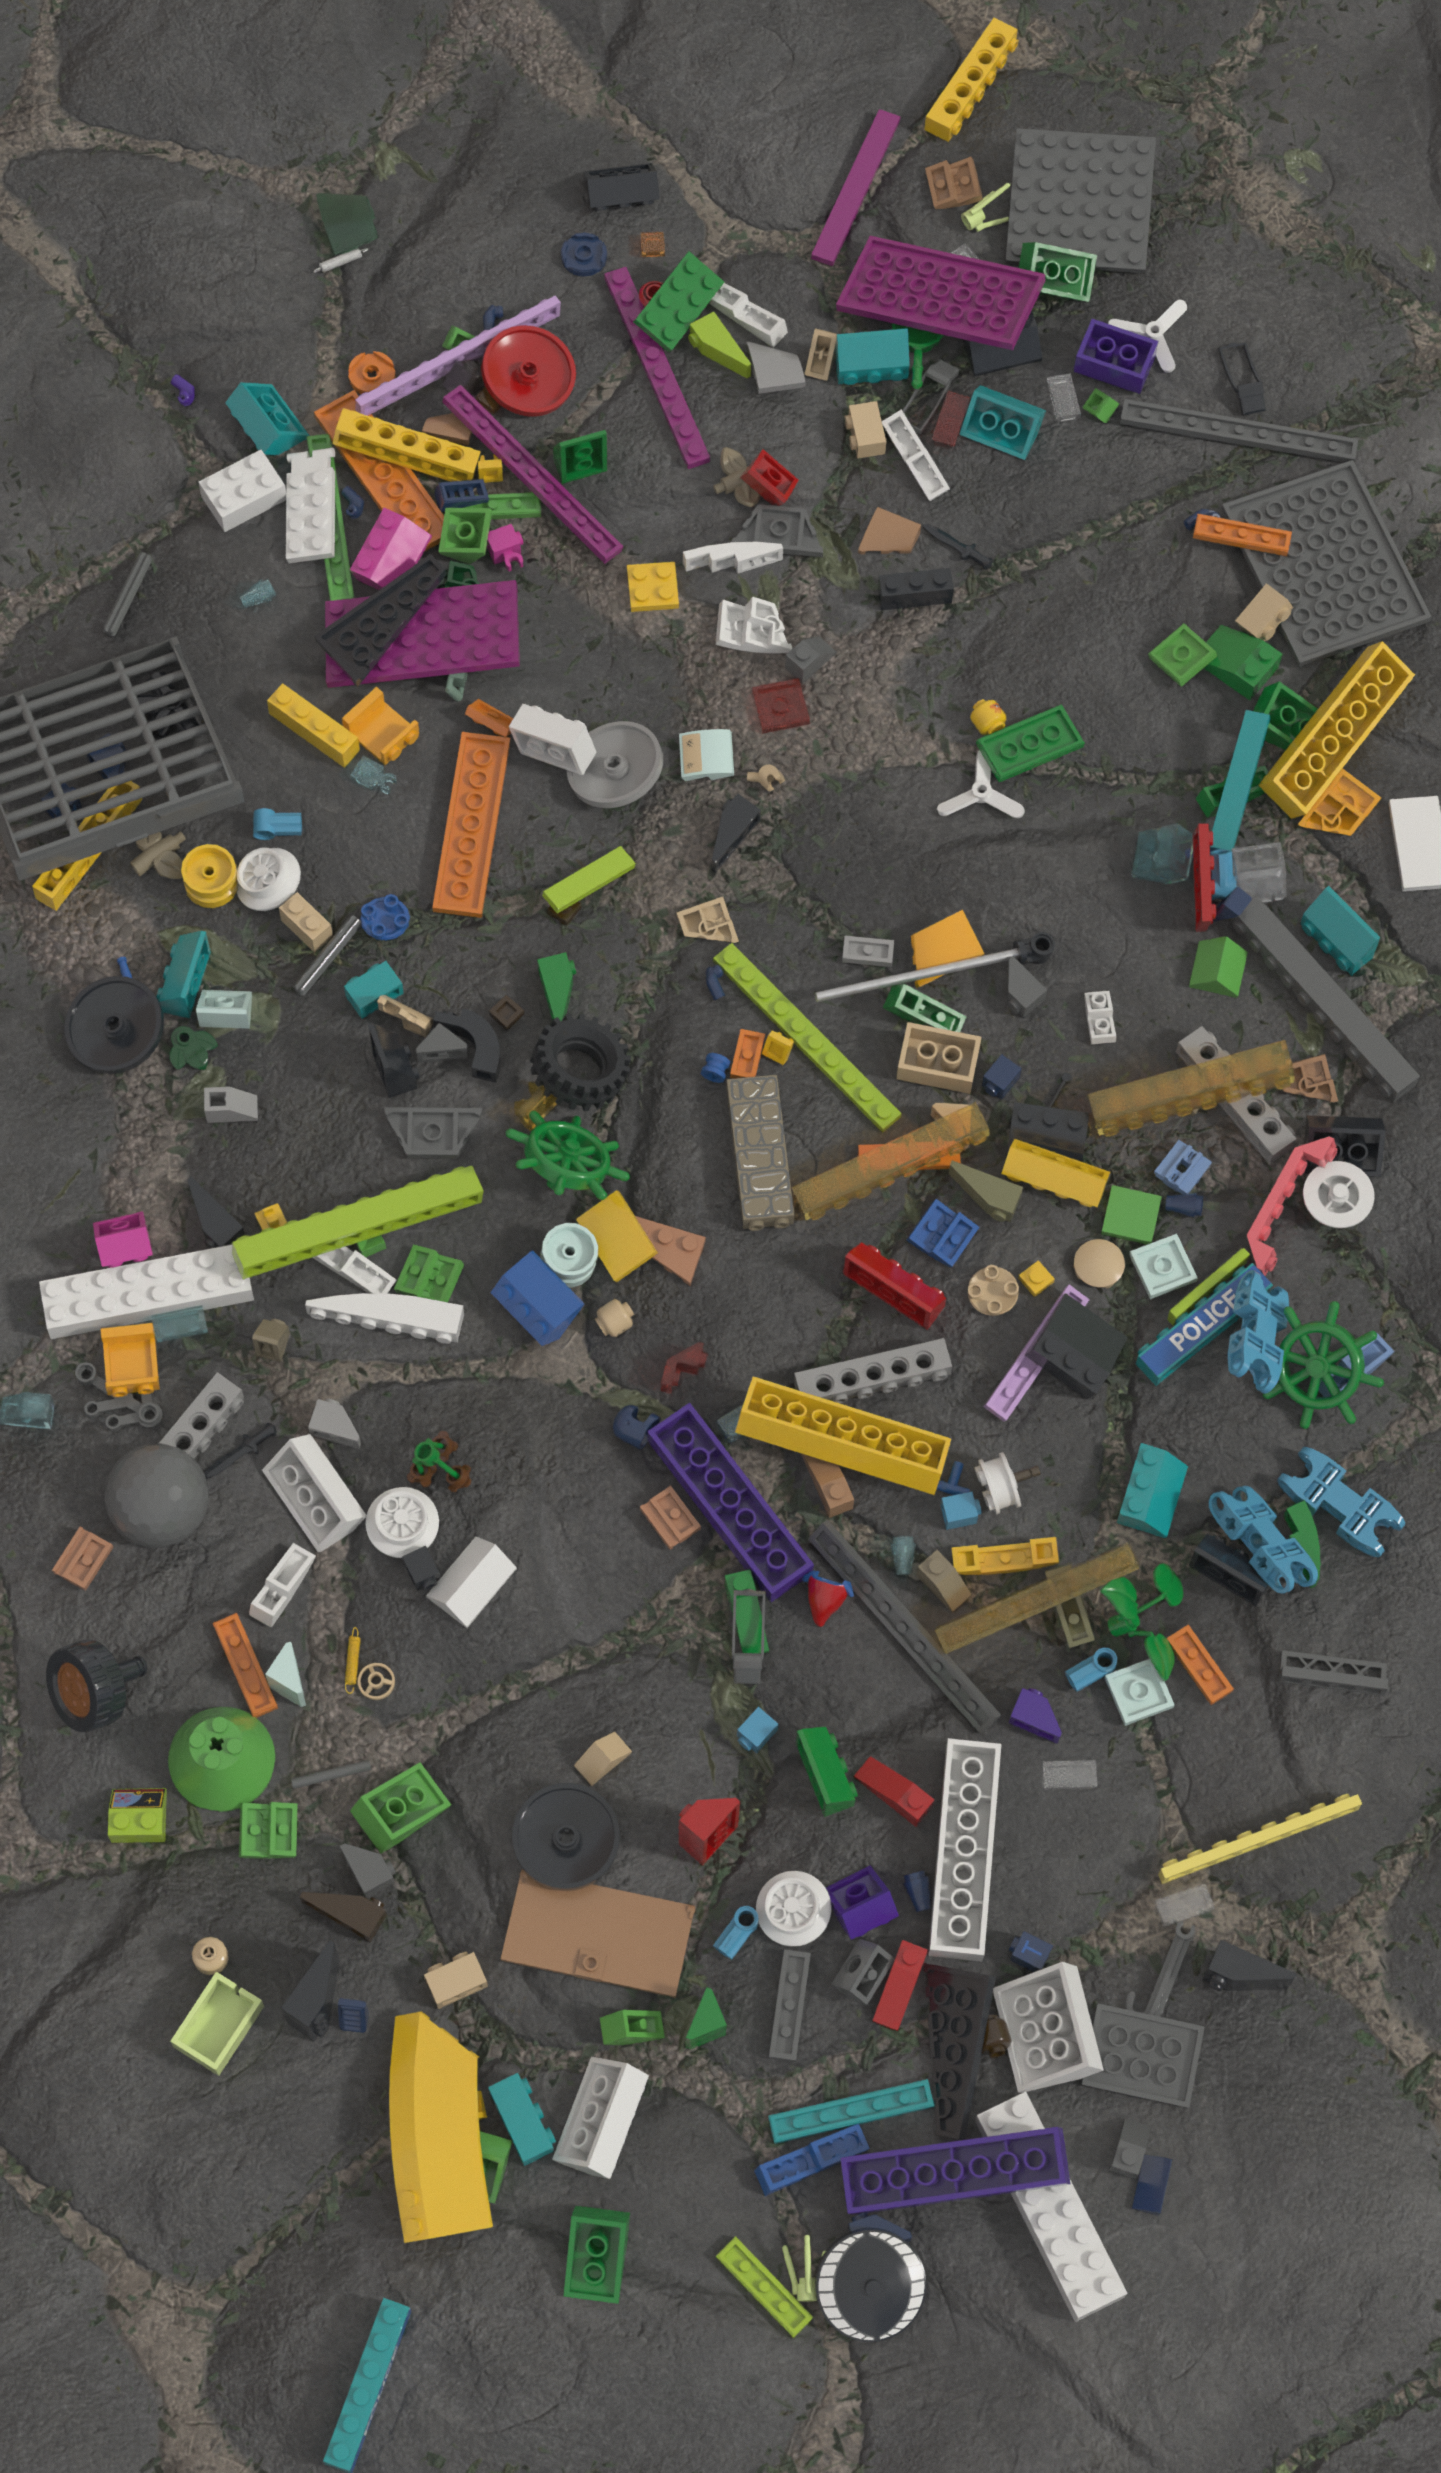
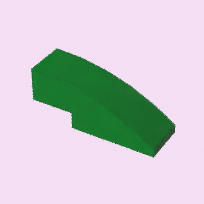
M1265 765L1256 768L1247 802L1265 794L1264 790L1259 786L1260 782L1268 774ZM1227 777L1221 783L1204 787L1196 797V801L1207 818L1217 815Z
M1304 1500L1287 1508L1283 1517L1292 1532L1288 1539L1295 1538L1317 1568V1581L1314 1585L1310 1586V1588L1316 1586L1320 1575V1545L1312 1514ZM1303 1568L1302 1573L1305 1579L1309 1581L1310 1574L1306 1568Z

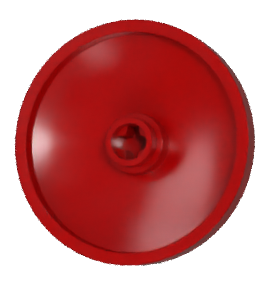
M521 325L503 330L491 340L482 359V378L489 394L505 409L523 416H542L560 408L570 396L576 380L575 363L567 346L551 332L535 326Z

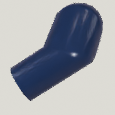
M490 305L483 315V330L494 328L495 318L503 317L502 306Z
M346 486L341 492V495L349 502L346 514L352 519L359 518L363 513L364 500L350 486Z
M1200 509L1186 518L1183 523L1188 530H1191L1195 527L1197 514L1221 517L1215 511Z
M720 965L709 966L706 969V985L714 1001L725 996L717 979L723 975Z

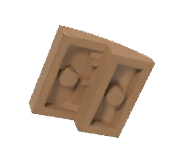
M972 157L950 165L946 160L925 168L935 209L960 207L983 200Z

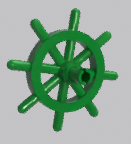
M533 1110L529 1113V1118L536 1126L529 1135L511 1128L506 1131L508 1138L525 1144L524 1153L526 1158L518 1160L516 1167L520 1170L533 1168L547 1180V1186L554 1190L556 1195H562L565 1188L574 1190L591 1189L598 1199L605 1200L607 1193L600 1184L604 1181L606 1175L621 1181H628L630 1178L628 1172L610 1166L609 1152L619 1148L618 1142L609 1141L603 1143L593 1133L580 1127L581 1118L579 1116H574L571 1123L564 1121L546 1122L537 1111Z
M1336 1301L1330 1303L1326 1321H1311L1301 1324L1292 1307L1287 1306L1283 1310L1293 1330L1287 1334L1279 1348L1284 1350L1279 1382L1270 1392L1263 1393V1397L1269 1400L1285 1392L1293 1401L1304 1406L1300 1426L1303 1429L1309 1428L1314 1409H1329L1338 1406L1346 1422L1354 1424L1356 1417L1346 1400L1353 1396L1361 1383L1381 1388L1384 1385L1382 1378L1364 1373L1365 1363L1361 1348L1377 1338V1333L1369 1331L1355 1339L1348 1330L1335 1324L1339 1311V1303ZM1322 1333L1318 1351L1308 1334ZM1332 1337L1336 1338L1343 1345L1333 1352L1329 1351ZM1298 1339L1308 1356L1291 1352ZM1349 1355L1351 1369L1336 1365L1340 1359ZM1289 1362L1306 1367L1291 1375ZM1331 1374L1349 1379L1342 1391H1340ZM1312 1376L1308 1393H1306L1297 1384ZM1321 1379L1331 1394L1330 1397H1317Z

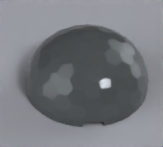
M163 1443L143 1445L123 1455L114 1465L105 1485V1508L115 1529L130 1542L148 1548H165L185 1540L199 1527L208 1507L209 1489L204 1472L197 1461L180 1448Z

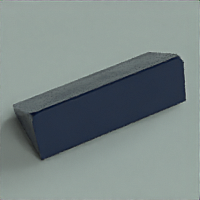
M1144 2154L1132 2209L1157 2216L1160 2215L1172 2159Z

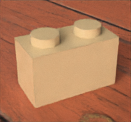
M877 401L849 405L848 415H845V425L847 430L851 429L852 436H849L851 450L856 451L857 459L885 454L886 438Z
M1266 583L1235 621L1248 635L1266 641L1274 635L1277 626L1290 616L1293 606L1288 599Z
M298 892L279 907L281 921L314 953L333 938L331 924Z
M467 1952L460 1953L452 1958L453 1962L444 1966L442 1963L433 1965L428 1969V1973L424 1974L425 1981L438 2009L488 1987L487 1980L474 1952L470 1954Z

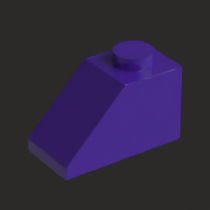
M1022 1688L1009 1723L1058 1744L1062 1732L1048 1699L1043 1697V1694L1036 1689L1029 1688L1026 1690Z

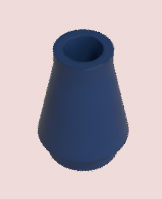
M1197 1193L1167 1195L1166 1211H1173L1193 1218L1202 1215L1203 1196H1199Z
M925 1871L905 1875V1883L903 1885L916 1912L930 1909L929 1876L926 1877Z

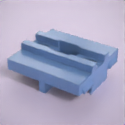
M1178 1140L1156 1168L1154 1174L1174 1191H1178L1182 1195L1189 1194L1212 1162L1205 1158L1201 1152L1198 1153L1192 1149V1146ZM1182 1164L1188 1169L1185 1173H1181L1176 1168Z

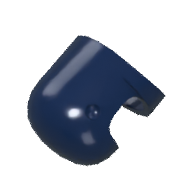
M624 1406L614 1419V1434L620 1440L642 1450L648 1442V1431L659 1424L661 1417L652 1413L646 1421L641 1422L637 1418L638 1406Z

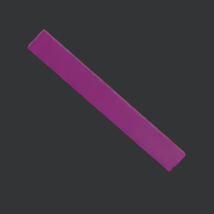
M881 109L878 110L815 245L811 259L830 266L834 265L900 123L901 116Z

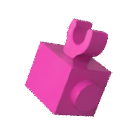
M512 524L489 531L486 547L494 565L505 561V567L509 572L512 571V561L518 562L519 566L523 567L521 545L524 543L520 532H515Z

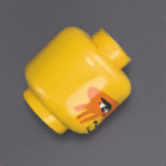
M982 699L974 704V710L970 715V719L980 734L989 735L1005 728L1006 714L996 701H985Z

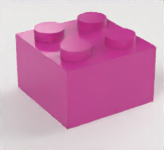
M143 1211L93 1223L95 1241L102 1267L114 1268L130 1260L140 1262L153 1255Z

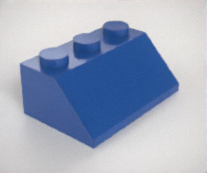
M534 1251L529 1252L509 1269L491 1291V1294L541 1346L560 1339L584 1306L583 1301Z

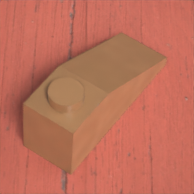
M801 1453L828 1517L831 1518L853 1509L854 1498L839 1466Z

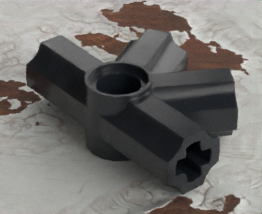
M158 671L152 674L147 681L164 676L166 673L165 671ZM171 683L151 690L153 695H137L139 703L143 704L177 692V690ZM184 700L173 703L178 704L174 707L167 705L147 712L145 717H152L149 721L151 722L188 709V706ZM195 717L155 730L152 734L154 738L159 740L166 737L173 726L179 733L199 726V723Z

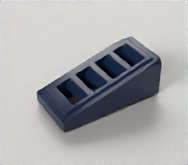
M483 479L438 483L434 492L438 508L441 512H444L445 508H464L489 501ZM473 488L477 489L478 496L474 495ZM464 490H467L468 496H465Z
M1240 887L1233 889L1216 907V918L1213 919V922L1241 915L1251 902V896Z
M340 1998L338 2000L340 2029L343 2031L365 2033L369 2018L366 2002Z

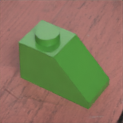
M621 2010L600 2018L604 2045H628L665 2038L661 2011Z

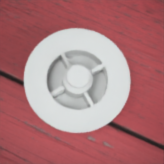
M258 848L248 853L242 859L237 869V895L241 902L248 908L256 911H268L284 904L291 898L299 885L301 871L297 859L290 852L280 848Z
M1332 1161L1328 1162L1325 1168L1318 1166L1309 1174L1303 1188V1199L1309 1213L1320 1223L1333 1228H1348L1359 1224L1368 1216L1374 1203V1189L1370 1179L1361 1169L1347 1162Z
M407 1487L390 1489L379 1495L369 1507L366 1517V1531L372 1544L380 1552L395 1558H402V1556L425 1545L428 1548L433 1543L439 1528L438 1512L431 1499L424 1493Z
M801 1871L780 1873L771 1878L758 1895L756 1903L758 1922L764 1933L781 1945L791 1947L806 1945L817 1939L829 1923L831 1917L829 1894L824 1885L808 1873Z

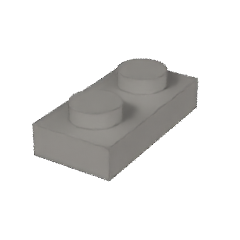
M845 936L842 962L892 967L894 940Z

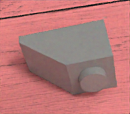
M317 1399L308 1426L311 1436L360 1449V1437L343 1406L333 1399H325V1401Z

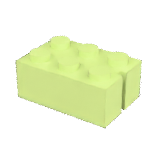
M216 1972L170 2042L175 2049L219 2076L264 2008V2004L261 1999L242 1987L239 1990L237 1984Z

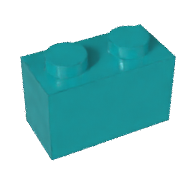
M387 961L381 964H374L365 974L360 977L355 976L351 978L344 986L346 998L361 1019L379 1009L377 1001L381 995L395 999L404 994L402 982Z

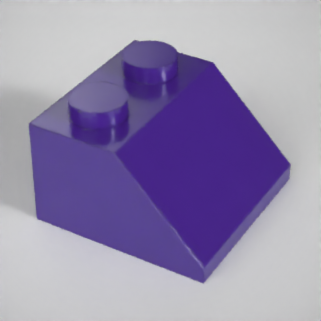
M871 1866L826 1887L831 1900V1907L841 1927L851 1940L863 1936L866 1932L880 1925L887 1924L890 1920L899 1916L889 1889Z

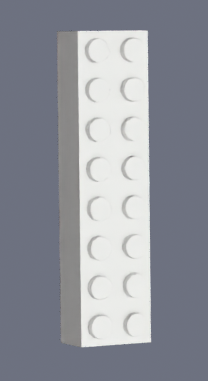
M232 1245L39 1281L46 1326L51 1339L101 1330V1328L118 1327L254 1301L250 1278L242 1279L232 1255Z
M948 1738L945 1753L928 1956L980 1962L983 1960L1001 1744Z
M1026 2092L978 2114L975 2119L982 2137L1045 2129ZM1071 2180V2185L1011 2193L1075 2322L1125 2298L1128 2293Z

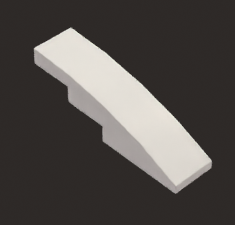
M731 542L704 546L683 552L685 571L709 565L711 572H716L735 566L738 574L783 560L782 544L765 542Z

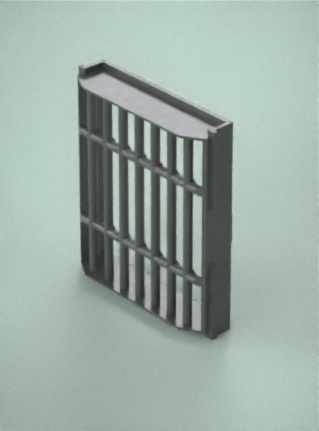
M177 636L0 697V724L23 717L25 724L0 732V743L24 734H29L32 739L30 743L1 752L0 763L32 752H36L40 759L1 773L0 784L43 770L47 779L0 795V834L19 881L106 850L124 846L146 838L149 835L245 802L240 782L236 781L184 661ZM173 664L176 665L178 670L132 686L130 682L132 678ZM182 680L185 686L183 690L140 704L137 698L139 694ZM121 683L123 688L121 691L34 720L32 715L34 712ZM190 698L193 707L147 722L145 713ZM122 700H127L131 707L45 738H41L39 733L41 728ZM195 716L198 717L201 725L155 741L152 734L153 731ZM130 718L136 719L138 724L136 727L50 757L46 750L49 746ZM203 734L206 735L209 742L207 744L164 759L161 756L160 749ZM138 736H142L146 743L56 775L54 765ZM213 752L216 762L170 777L167 770L169 767ZM146 754L152 757L153 763L64 793L61 785L68 781ZM221 770L225 782L182 797L178 796L175 789L176 786ZM154 772L160 776L161 781L85 808L71 812L69 802ZM48 788L53 791L55 797L5 814L2 807L5 803ZM161 791H165L170 800L79 832L76 821ZM54 807H58L61 811L62 816L16 832H12L9 825L11 822ZM63 825L67 827L70 836L20 853L16 842Z

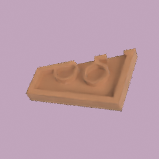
M635 1216L658 1252L652 1259L691 1286L706 1237Z

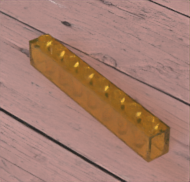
M975 1102L792 1187V1192L805 1220L810 1218L816 1220L826 1214L825 1211L835 1208V1210L843 1208L849 1203V1200L856 1197L858 1199L864 1198L872 1193L871 1190L879 1186L881 1188L888 1187L895 1182L894 1179L901 1176L909 1177L924 1165L930 1167L940 1162V1158L948 1154L950 1156L957 1155L967 1145H978L987 1139L986 1137L989 1136V1128Z
M1127 1542L936 1627L935 1632L945 1654H948L1102 1586L1113 1579L1140 1569V1564L1130 1542Z

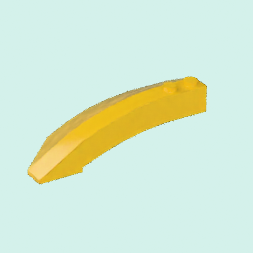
M422 2011L395 2016L390 2065L389 2109L391 2150L404 2243L493 2227L480 2143L477 2093V2058L479 2056L472 2051H468L458 2043L459 2040L445 2029L439 2028Z

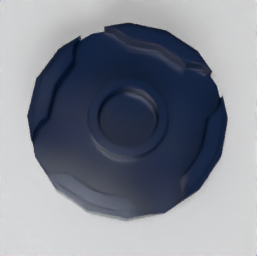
M586 232L576 233L562 245V264L573 275L581 277L592 276L600 272L606 264V245L594 234Z

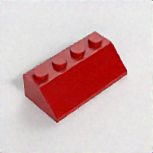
M861 1242L845 1256L843 1275L926 1330L929 1329L945 1307L946 1298L938 1288H930L923 1283V1280L915 1273L909 1274L902 1269V1266L894 1259L888 1260L882 1256L876 1247L872 1245L867 1246Z
M737 1798L697 1800L693 1805L687 1804L679 1814L681 1817L678 1833L679 1846L703 1866L738 1827L740 1801Z

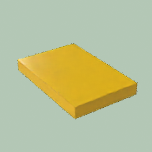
M618 1190L576 1219L579 1225L587 1228L594 1235L598 1244V1256L615 1282L620 1281L658 1254Z

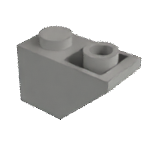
M232 1087L204 1088V1111L207 1123L258 1121L257 1095Z

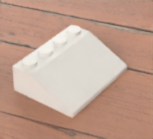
M1060 1962L993 1988L999 2017L1006 2021L1012 2040L1007 2050L1019 2093L1082 2079L1104 2070L1077 1966Z

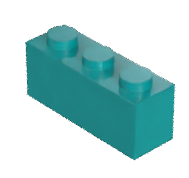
M516 2073L489 2086L488 2090L523 2165L526 2166L554 2152L552 2144L556 2140L549 2127L544 2129L540 2119L544 2118L538 2102L535 2104L531 2102L529 2094L533 2092L527 2079H521L519 2074Z

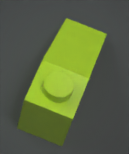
M715 312L690 324L689 341L694 348L697 347L702 355L746 379L751 377V363Z

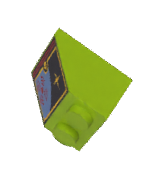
M113 1789L108 1815V1837L111 1843L165 1842L167 1789Z

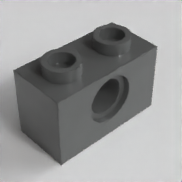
M859 1939L831 1985L848 1999L867 2005L895 1958L878 1944Z

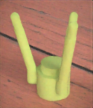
M1006 183L997 191L990 192L983 200L961 214V219L968 230L975 228L979 232L984 228L1009 221V217L983 223L985 214L982 208L1009 188V183Z
M805 2235V2278H799V2284L788 2247L786 2245L782 2247L792 2283V2295H797L798 2302L817 2301L815 2278L811 2277L810 2236Z

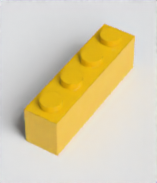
M283 683L267 700L271 716L345 768L360 751L359 740L356 735Z
M1014 1139L1001 1174L1006 1175L1008 1179L1015 1182L1023 1181L1029 1183L1035 1189H1046L1055 1192V1195L1058 1197L1078 1200L1084 1206L1098 1207L1110 1172Z

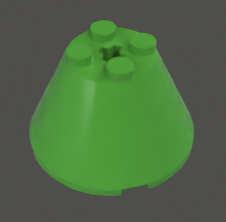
M233 1707L206 1709L188 1719L175 1734L168 1756L170 1775L179 1793L191 1804L201 1809L219 1812L240 1809L242 1803H251L257 1799L268 1786L275 1764L274 1744L265 1726L250 1713Z

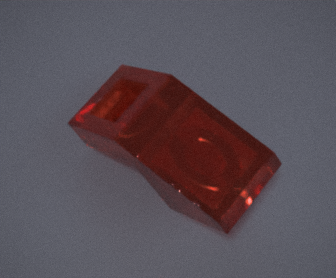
M951 391L947 392L932 440L955 446L971 399L970 397Z
M698 1342L667 1359L661 1380L662 1392L671 1394L672 1387L678 1386L681 1371L697 1375L699 1367L704 1368L707 1359V1353L704 1352V1343Z

